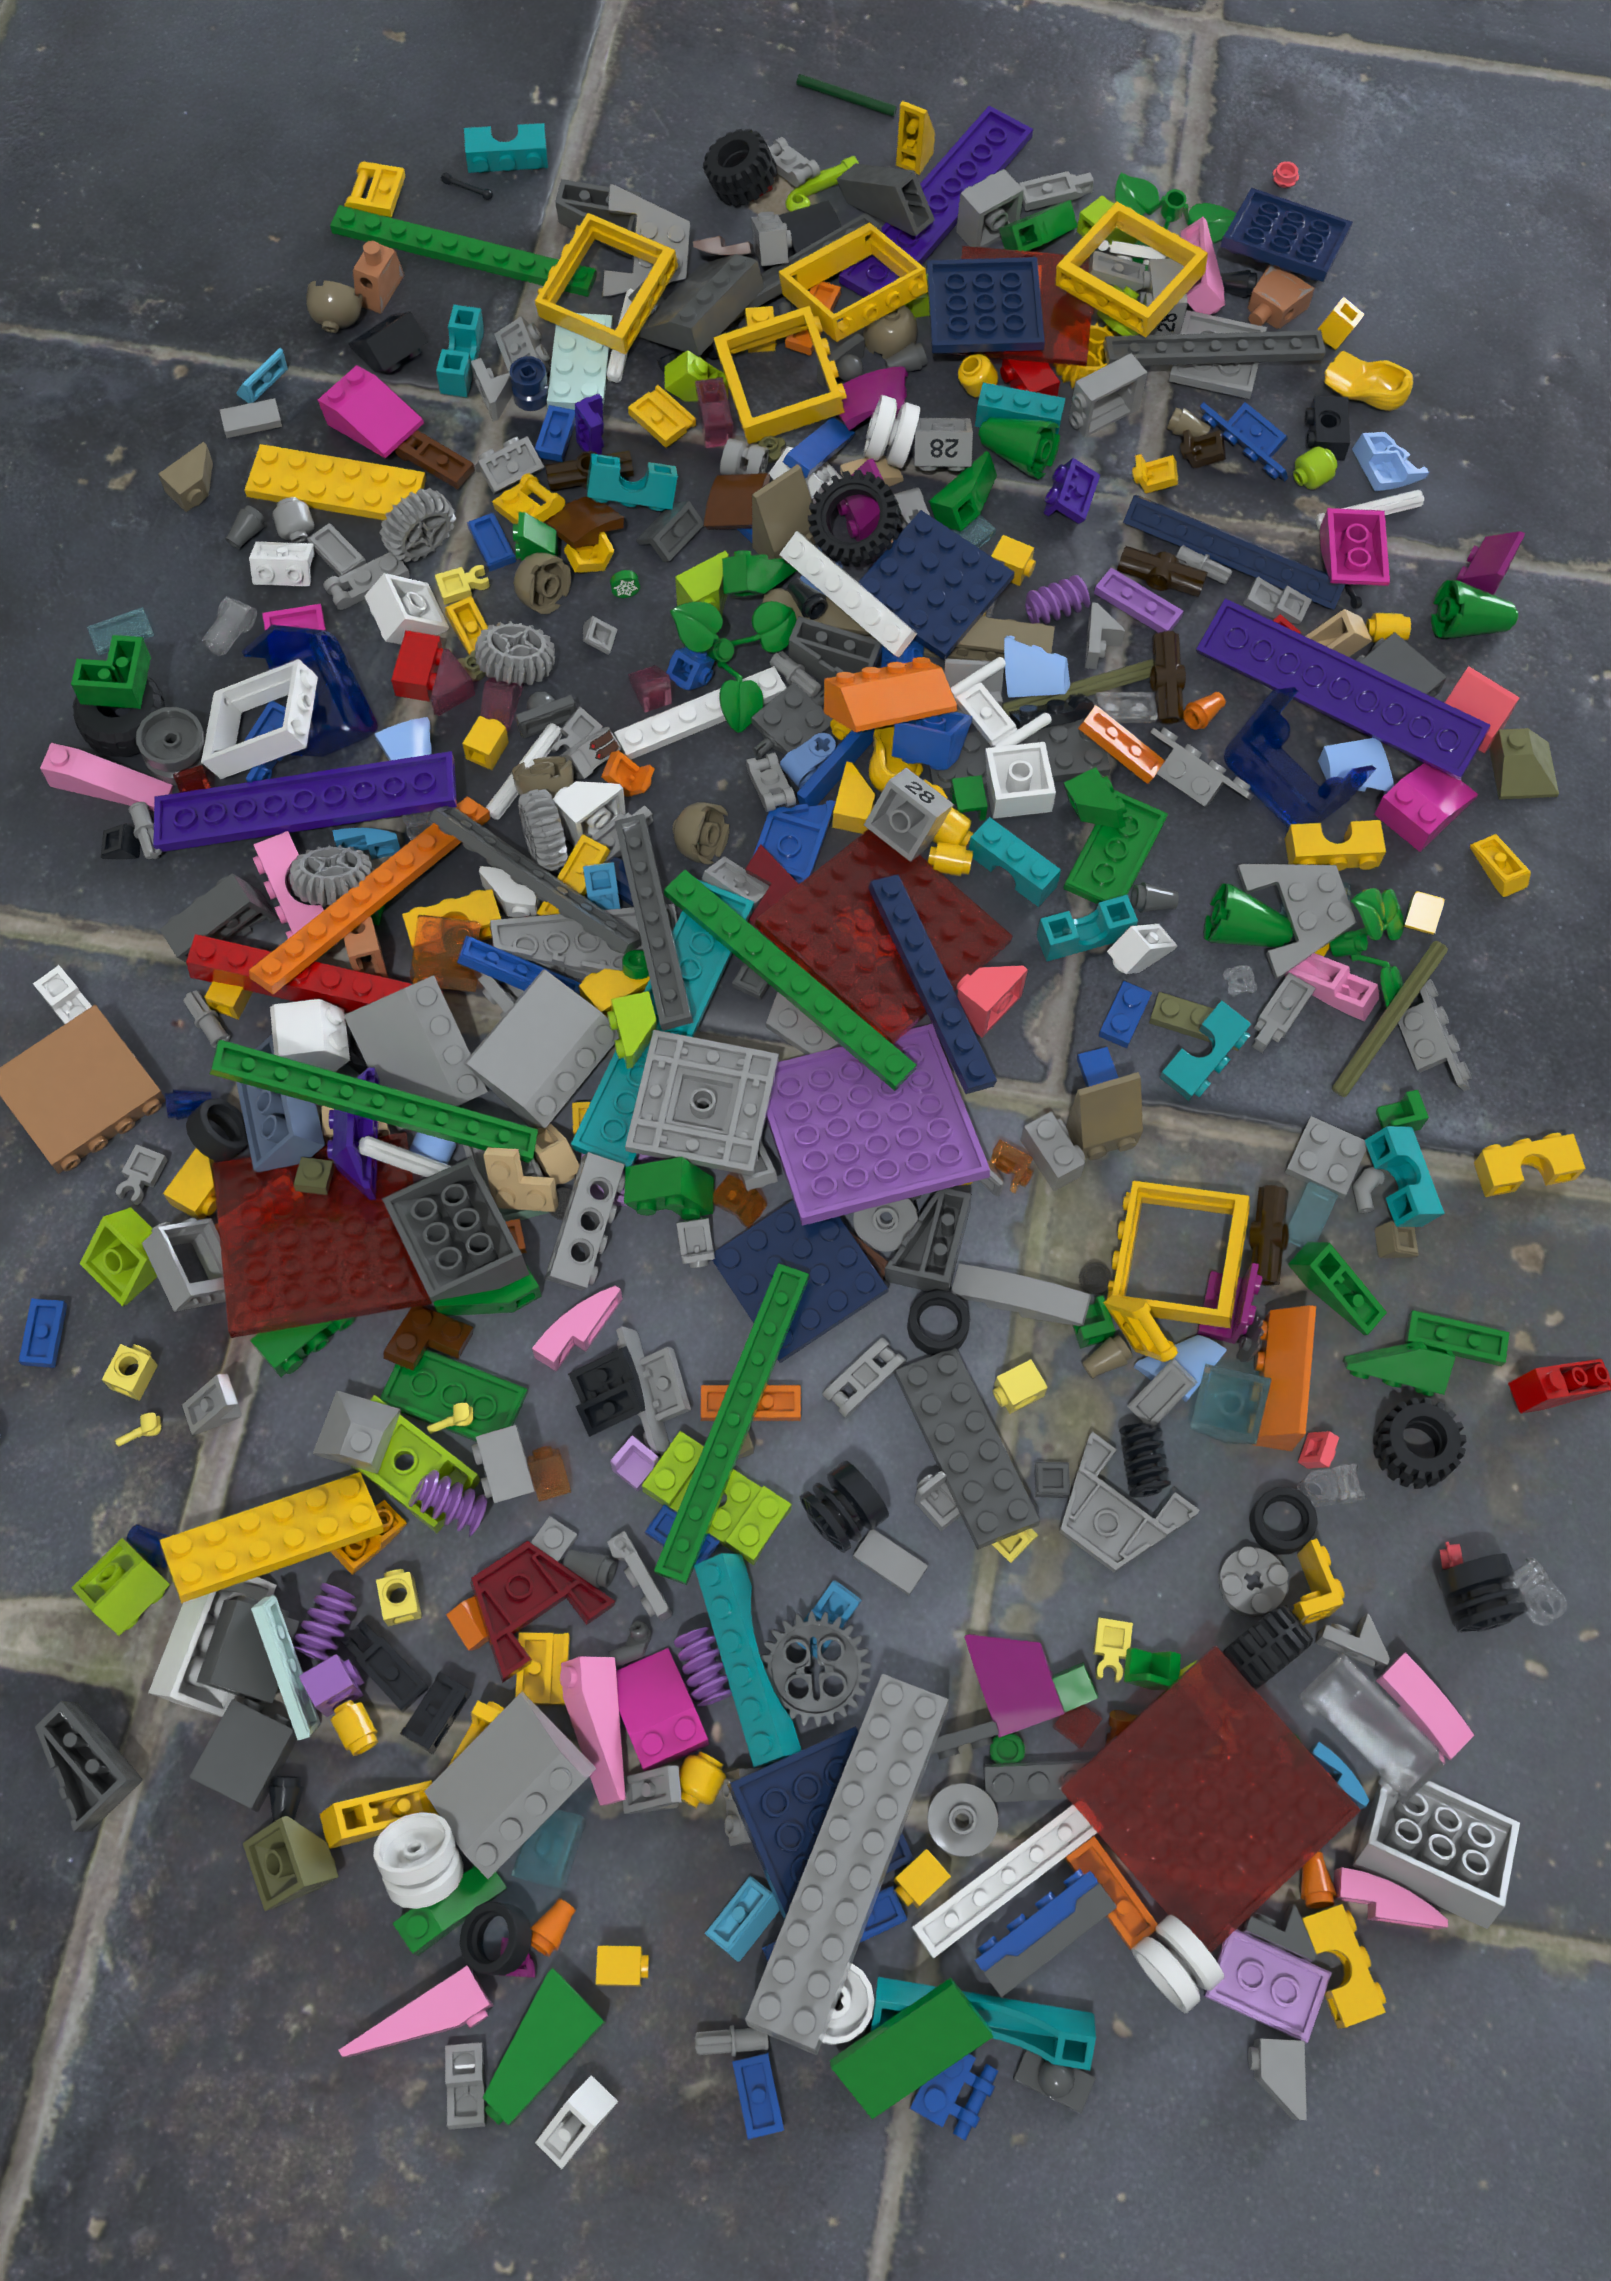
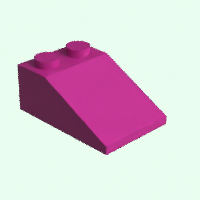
M357 365L318 399L325 420L330 427L384 458L390 455L424 424L423 419L377 376Z
M1327 508L1320 527V545L1330 583L1389 586L1390 576L1385 511Z
M1424 763L1403 777L1382 797L1374 815L1421 852L1479 794L1463 781Z
M669 1648L616 1671L619 1713L644 1772L660 1768L709 1745L705 1730Z

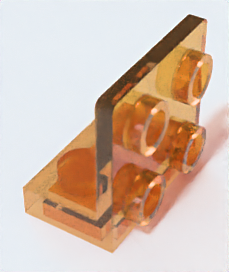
M418 915L410 968L412 984L434 975L440 988L476 992L477 978L474 970L457 963L466 935L479 940L480 923L471 920Z

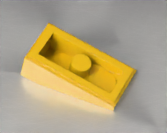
M472 596L445 607V614L468 655L475 650V644L478 636L481 634V630H487L488 628Z
M1497 834L1470 845L1471 851L1502 897L1509 896L1528 886L1531 871Z

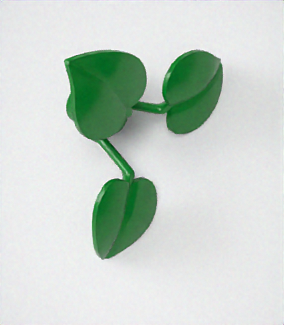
M1122 172L1118 177L1115 187V202L1117 201L1133 209L1142 216L1145 212L1148 215H1152L1162 207L1161 214L1165 219L1163 228L1167 230L1170 222L1179 220L1182 214H1184L1188 226L1204 216L1207 220L1212 244L1218 243L1223 239L1224 234L1237 214L1225 207L1210 203L1196 204L1190 208L1188 213L1189 205L1186 204L1187 198L1181 190L1172 189L1168 191L1159 202L1158 189L1152 183L1144 179L1128 176ZM1139 240L1135 243V245L1150 247ZM1132 258L1133 262L1143 264V259Z
M775 601L762 603L755 609L752 616V627L757 634L730 641L726 638H719L716 634L721 629L723 620L720 612L713 605L706 602H688L674 607L670 610V613L684 646L692 652L707 651V656L717 662L718 668H723L736 678V681L727 680L722 684L719 702L725 720L732 730L736 733L744 731L752 723L751 717L763 708V694L756 682L751 680L742 682V676L728 666L726 662L732 658L735 646L759 639L762 648L766 652H778L789 645V638L796 624V615L793 608Z
M1370 888L1361 891L1351 899V902L1358 909L1365 927L1359 930L1344 932L1330 942V947L1334 957L1351 956L1352 961H1363L1382 967L1380 979L1387 1009L1403 986L1400 972L1396 966L1390 967L1387 961L1363 956L1361 953L1367 950V936L1373 941L1379 940L1386 929L1391 941L1400 939L1404 929V918L1394 890L1386 889L1381 895L1378 889Z

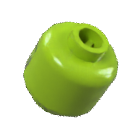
M1319 446L1314 447L1297 457L1295 470L1293 471L1294 479L1300 486L1304 485L1310 490L1317 489L1334 478L1337 460L1329 449Z

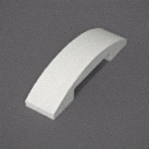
M59 965L33 983L64 1024L92 1007Z

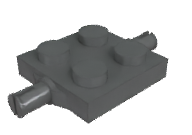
M793 682L751 717V724L761 732L764 738L763 741L752 749L753 753L758 758H762L763 755L773 748L785 756L814 735L830 731V721L832 718L824 714V710L821 707L824 705V688L813 698L809 697Z

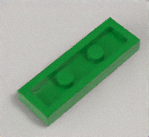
M1412 1310L1408 1318L1405 1344L1421 1341L1451 1349L1454 1356L1502 1367L1506 1363L1510 1332Z

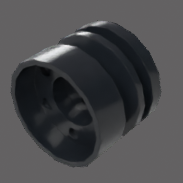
M843 1461L827 1474V1479L832 1488L831 1491L822 1484L815 1483L813 1485L815 1495L806 1491L799 1496L800 1502L815 1529L825 1540L829 1541L843 1553L851 1548L848 1537L854 1542L862 1539L856 1524L857 1522L868 1530H873L889 1517L888 1509L880 1495L865 1476L848 1461Z
M1495 1554L1471 1560L1446 1569L1437 1575L1446 1598L1461 1597L1463 1602L1450 1609L1451 1616L1468 1614V1617L1455 1622L1457 1632H1481L1510 1623L1513 1619L1528 1611L1525 1602L1508 1604V1601L1522 1594L1520 1589L1502 1588L1501 1584L1515 1576L1507 1554Z

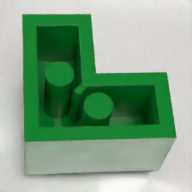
M112 635L107 661L76 659L71 686L80 704L141 709L151 656L143 637Z
M683 1157L625 1167L624 1204L636 1210L638 1214L650 1216L656 1214V1211L667 1209L680 1215L684 1220L699 1219L700 1216L713 1214L714 1178Z

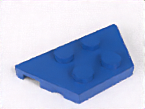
M829 800L826 801V804L809 807L808 804H800L792 808L779 807L776 810L769 811L755 852L761 844L806 891L829 828L836 801Z

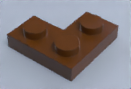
M414 1303L386 1346L383 1359L414 1371L428 1347L459 1359L473 1335V1327Z

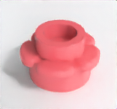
M1287 161L1280 163L1273 171L1274 182L1282 188L1294 186L1295 181L1299 179L1297 166Z
M1446 1542V1549H1439L1443 1570L1463 1563L1460 1544L1449 1545V1542Z

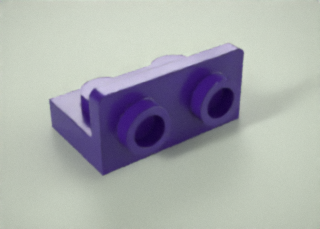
M596 394L575 403L576 442L583 452L592 451L602 455V448H604L602 439L604 429L603 398L600 394Z
M1075 458L1069 460L1065 465H1059L1052 476L1054 483L1045 497L1044 501L1047 504L1043 513L1049 516L1057 510L1076 523H1082L1086 520L1100 474Z

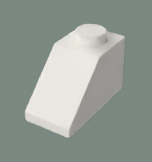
M480 866L479 873L482 886L485 890L492 889L496 903L507 916L513 918L538 916L537 911L540 908L541 900L535 896V892L525 885L515 883L510 878V875L502 869Z
M1160 924L1131 926L1107 952L1113 958L1112 962L1119 971L1125 974L1140 973L1172 952L1177 945Z
M591 2075L566 2101L535 2143L563 2169L599 2127L618 2101Z

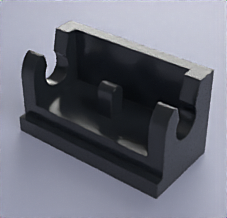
M439 1672L432 1686L400 1734L433 1755L468 1701L471 1692L465 1686Z

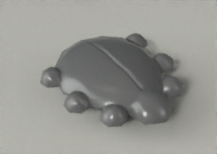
M1256 1315L1252 1325L1248 1326L1246 1335L1240 1338L1239 1351L1236 1355V1359H1239L1240 1362L1250 1361L1261 1348L1260 1339L1264 1331L1260 1327L1263 1325V1321Z

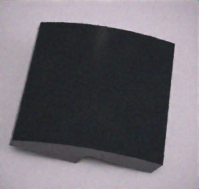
M829 200L779 215L782 223H786L787 230L791 232L793 254L842 227Z
M627 1346L568 1373L581 1404L575 1407L589 1437L645 1411L640 1380Z

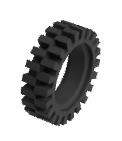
M855 470L852 476L849 471L842 472V479H839L837 475L832 476L833 483L828 486L824 482L821 485L823 493L820 494L816 491L813 498L816 500V503H810L809 510L812 515H808V522L811 525L809 530L819 548L836 563L840 561L844 566H849V563L852 562L855 567L861 566V561L865 560L867 565L873 563L871 557L877 555L879 558L883 555L882 550L884 548L890 550L893 547L890 541L892 538L897 540L899 536L896 529L901 528L902 522L899 516L902 515L896 497L883 479L879 476L875 478L873 473L868 471L864 475L861 470ZM852 495H866L873 498L879 504L880 519L872 534L861 541L853 543L843 542L832 535L830 517L838 503Z

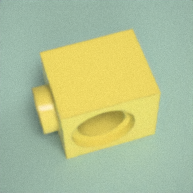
M120 1344L102 1381L109 1389L140 1401L158 1365L150 1356L151 1352L144 1347L133 1344L132 1348ZM138 1364V1369L134 1374L125 1375V1371L130 1365Z
M1032 1359L997 1376L994 1383L995 1389L992 1391L999 1406H1005L1009 1414L1044 1397L1048 1387Z
M403 1569L386 1572L384 1578L376 1580L383 1620L388 1626L422 1618L415 1579L410 1571L404 1572ZM398 1588L407 1590L406 1598L402 1602H390V1596L394 1590Z

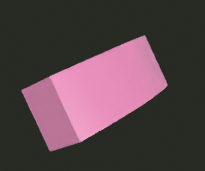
M1315 953L1284 975L1287 976L1290 972L1316 988L1312 994L1314 997L1362 1021L1366 1020L1379 1000L1378 984L1350 974L1349 966Z
M613 1286L596 1293L562 1315L532 1347L534 1357L557 1371L575 1345L586 1352L622 1301L621 1289Z
M1406 1652L1399 1656L1376 1680L1400 1705L1398 1709L1449 1760L1474 1736L1451 1702Z
M1344 1867L1334 1870L1333 1885L1337 1893L1334 1896V1900L1368 1905L1367 1920L1437 1930L1448 1927L1447 1918L1411 1891L1389 1880L1363 1871Z

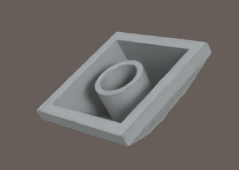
M336 1391L313 1455L378 1474L401 1410Z

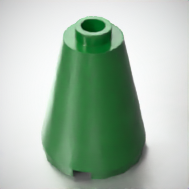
M990 417L981 424L979 429V438H981L982 445L1029 476L1037 479L1046 475V473L1042 472L1046 465L1051 467L1054 463L1060 443V435L1056 434L1055 428H1059V425L1052 421Z
M1446 580L1439 587L1433 604L1438 605L1437 614H1431L1433 632L1437 637L1444 639L1506 632L1516 624L1518 619V611L1514 603L1458 580Z
M1223 883L1215 892L1210 903L1211 906H1214L1212 915H1206L1203 931L1205 940L1217 944L1276 948L1290 942L1293 931L1288 917L1232 884Z

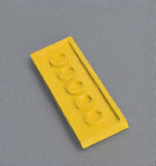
M260 444L245 487V493L250 498L274 502L295 497L305 502L309 508L386 520L385 514L392 511V505H397L401 498L405 499L410 492L416 494L419 489H424L426 474L425 472Z
M361 1472L166 1537L160 1540V1545L180 1602L184 1603L384 1533L383 1524Z

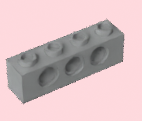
M589 1152L582 1157L547 1268L545 1280L579 1291L586 1289L588 1284L593 1285L598 1273V1266L594 1265L598 1253H603L608 1236L603 1235L606 1224L612 1223L617 1210V1205L613 1204L616 1192L621 1193L625 1184V1174H622L625 1164ZM596 1184L603 1189L604 1197L602 1200H597L591 1196V1185ZM582 1215H589L593 1218L595 1222L593 1231L585 1230L580 1222ZM578 1245L584 1249L585 1259L583 1262L573 1259L571 1255L572 1246Z

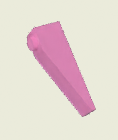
M1203 216L1181 231V238L1195 246H1199L1208 253L1206 271L1187 292V303L1195 312L1210 315L1215 314L1225 305L1224 286L1207 220Z
M54 743L50 744L40 767L50 787L130 806L136 802H145L151 811H154L155 796L172 794L174 789L173 785L80 749Z
M580 1656L561 1663L560 1673L563 1699L581 1752L597 1768L590 1775L599 1804L604 1806L624 1801L626 1798L615 1657Z
M467 1965L339 2049L342 2057H351L459 2028L465 2024L470 2029L488 2017L486 2010L493 2005L473 1969Z

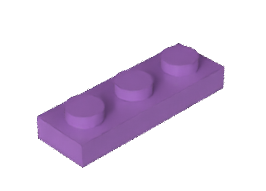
M1113 568L1109 569L1094 590L1095 595L1158 633L1172 631L1183 616V610Z

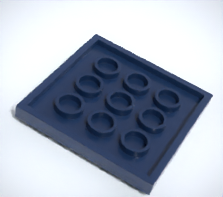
M1251 188L1224 234L1220 247L1228 249L1233 254H1243L1252 257L1260 263L1278 266L1286 272L1293 271L1305 275L1309 280L1324 282L1350 232L1353 222Z
M1037 257L927 260L926 271L932 353L1044 350L1045 339Z
M920 510L899 534L897 540L892 542L893 547L890 550H885L883 555L879 557L858 583L917 633L914 637L915 641L945 660L1013 580L1015 572Z
M794 1200L714 1252L715 1259L712 1260L753 1323L778 1263L809 1274L808 1283L777 1358L779 1363L788 1359L889 1292L888 1287L839 1216L802 1226Z
M856 1726L727 1784L784 1920L859 1732ZM901 1833L887 1873L914 1861L903 1833Z

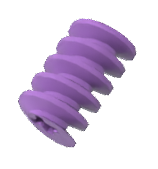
M1072 575L1069 577V580L1061 579L1058 583L1053 582L1048 585V588L1042 586L1037 591L1031 590L1027 593L1025 602L1029 620L1034 624L1040 623L1039 618H1041L1044 624H1049L1050 614L1057 621L1061 618V610L1066 617L1070 616L1071 607L1076 613H1079L1082 609L1081 603L1086 608L1090 607L1089 592L1086 584L1078 575Z
M434 1469L420 1480L408 1504L412 1507L418 1500L422 1501L421 1513H424L430 1506L434 1507L433 1519L445 1513L444 1524L447 1526L454 1519H457L456 1530L459 1532L466 1525H469L468 1537H470L477 1530L484 1517L487 1498L483 1494L475 1498V1491L472 1488L463 1492V1484L460 1482H456L451 1486V1478L449 1476H444L439 1480V1472Z
M322 1583L320 1586L327 1596L316 1595L314 1597V1602L320 1609L309 1608L307 1611L314 1621H302L301 1627L307 1634L297 1633L294 1637L300 1647H294L295 1650L321 1662L330 1658L325 1653L326 1649H338V1646L332 1641V1637H344L345 1635L338 1625H350L352 1622L345 1615V1612H357L358 1610L351 1602L352 1598L355 1599L353 1595L327 1583Z
M709 1627L688 1632L674 1640L675 1647L684 1648L678 1654L679 1660L689 1661L682 1669L684 1674L692 1675L686 1682L688 1687L697 1688L691 1694L693 1701H702L697 1707L717 1703L732 1695L731 1689L724 1688L723 1686L728 1679L726 1675L719 1674L724 1665L722 1661H715V1657L720 1652L718 1648H711L710 1646L716 1641L715 1635H707L706 1631L710 1629Z

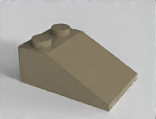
M798 464L752 494V548L759 555H768V559H784L779 554L796 531L803 534L813 544L816 543L810 533L809 527L811 525L808 522V515H812L809 510L812 500L802 468Z
M1139 1072L1077 1090L1066 1128L1072 1144L1078 1145L1081 1148L1085 1159L1096 1160L1104 1157L1107 1152L1116 1149L1127 1151L1135 1147L1139 1142L1143 1132L1141 1077Z

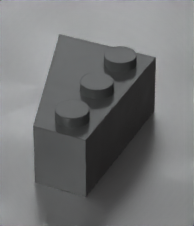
M565 179L560 181L555 200L558 222L573 230L576 229L577 225L580 226L587 213H590L635 233L636 216L608 213L609 187ZM626 190L641 198L640 192ZM596 239L594 240V241H596V242H598V243H600V244H602V245H604V246H606V247H608V248H610V249H612V250H614V251H616V252H618V253H620V254H622V255H624V256H626V257L632 259V255H631V254H628V253H626V252H624V251H621V250H619V249H617V248H614V247H612V246H610V245H607V244H605V243H603V242H600V241H598V240H596Z
M798 616L789 638V658L797 664H802L805 667V671L823 683L824 679L836 677V674L839 672L856 673L861 672L865 667L878 668L881 662L882 644L878 640Z
M232 873L220 879L216 886L205 895L197 897L192 902V905L183 912L171 917L160 931L176 957L186 962L195 934L227 941L240 933L246 937L253 933L251 927L268 919L269 923L278 920V917L260 890Z
M949 1188L936 1191L919 1216L918 1222L910 1234L905 1237L893 1259L886 1265L885 1282L928 1292L934 1290L950 1292L971 1209V1193Z
M61 1701L35 1726L49 1766L54 1769L60 1785V1789H58L62 1800L66 1801L72 1817L70 1822L74 1832L92 1831L143 1781L141 1776L78 1702Z

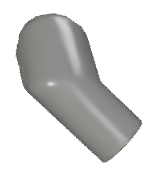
M1374 1167L1365 1169L1353 1184L1359 1213H1368L1374 1210L1371 1192L1379 1184H1383L1385 1180L1384 1173Z

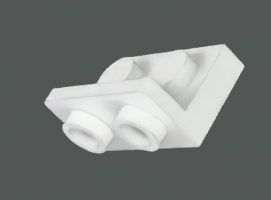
M255 542L249 557L253 584L310 586V566L315 554L314 544Z

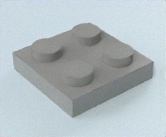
M1310 1116L1285 1173L1340 1199H1344L1367 1146L1363 1139Z

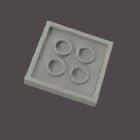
M1186 310L1180 334L1266 332L1267 327ZM1259 362L1172 365L1169 382L1250 399Z

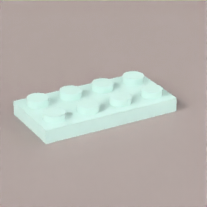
M577 313L612 329V315ZM556 325L547 407L552 405L575 410V403L583 398L600 394L603 398L604 410L607 382L606 372L610 348Z

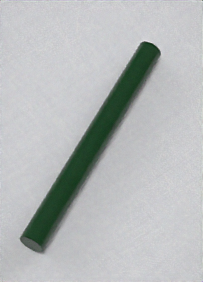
M799 74L796 84L891 117H894L896 114L897 106L802 74Z

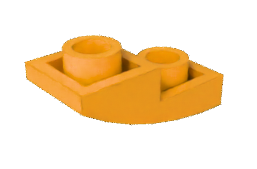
M385 1500L375 1506L383 1524L384 1533L330 1551L352 1575L389 1544L407 1524Z

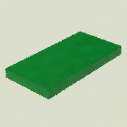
M1114 790L1112 793L1114 797L1120 796L1126 807L1127 813L1123 814L1126 826L1119 829L1095 824L1063 889L1095 904L1128 895L1167 819L1168 813Z
M426 1350L414 1371L395 1364L379 1399L391 1407L400 1409L401 1413L429 1424H434L453 1416V1405L467 1403L473 1407L472 1423L468 1426H449L444 1428V1430L477 1442L476 1436L514 1425L528 1394V1389Z
M949 1978L829 2061L831 2069L870 2118L874 2119L993 2038V2033L954 1980Z

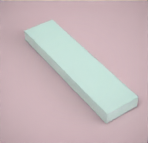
M271 1595L261 1599L251 1610L297 1740L310 1737L321 1723L315 1706L299 1678L303 1672L275 1595Z

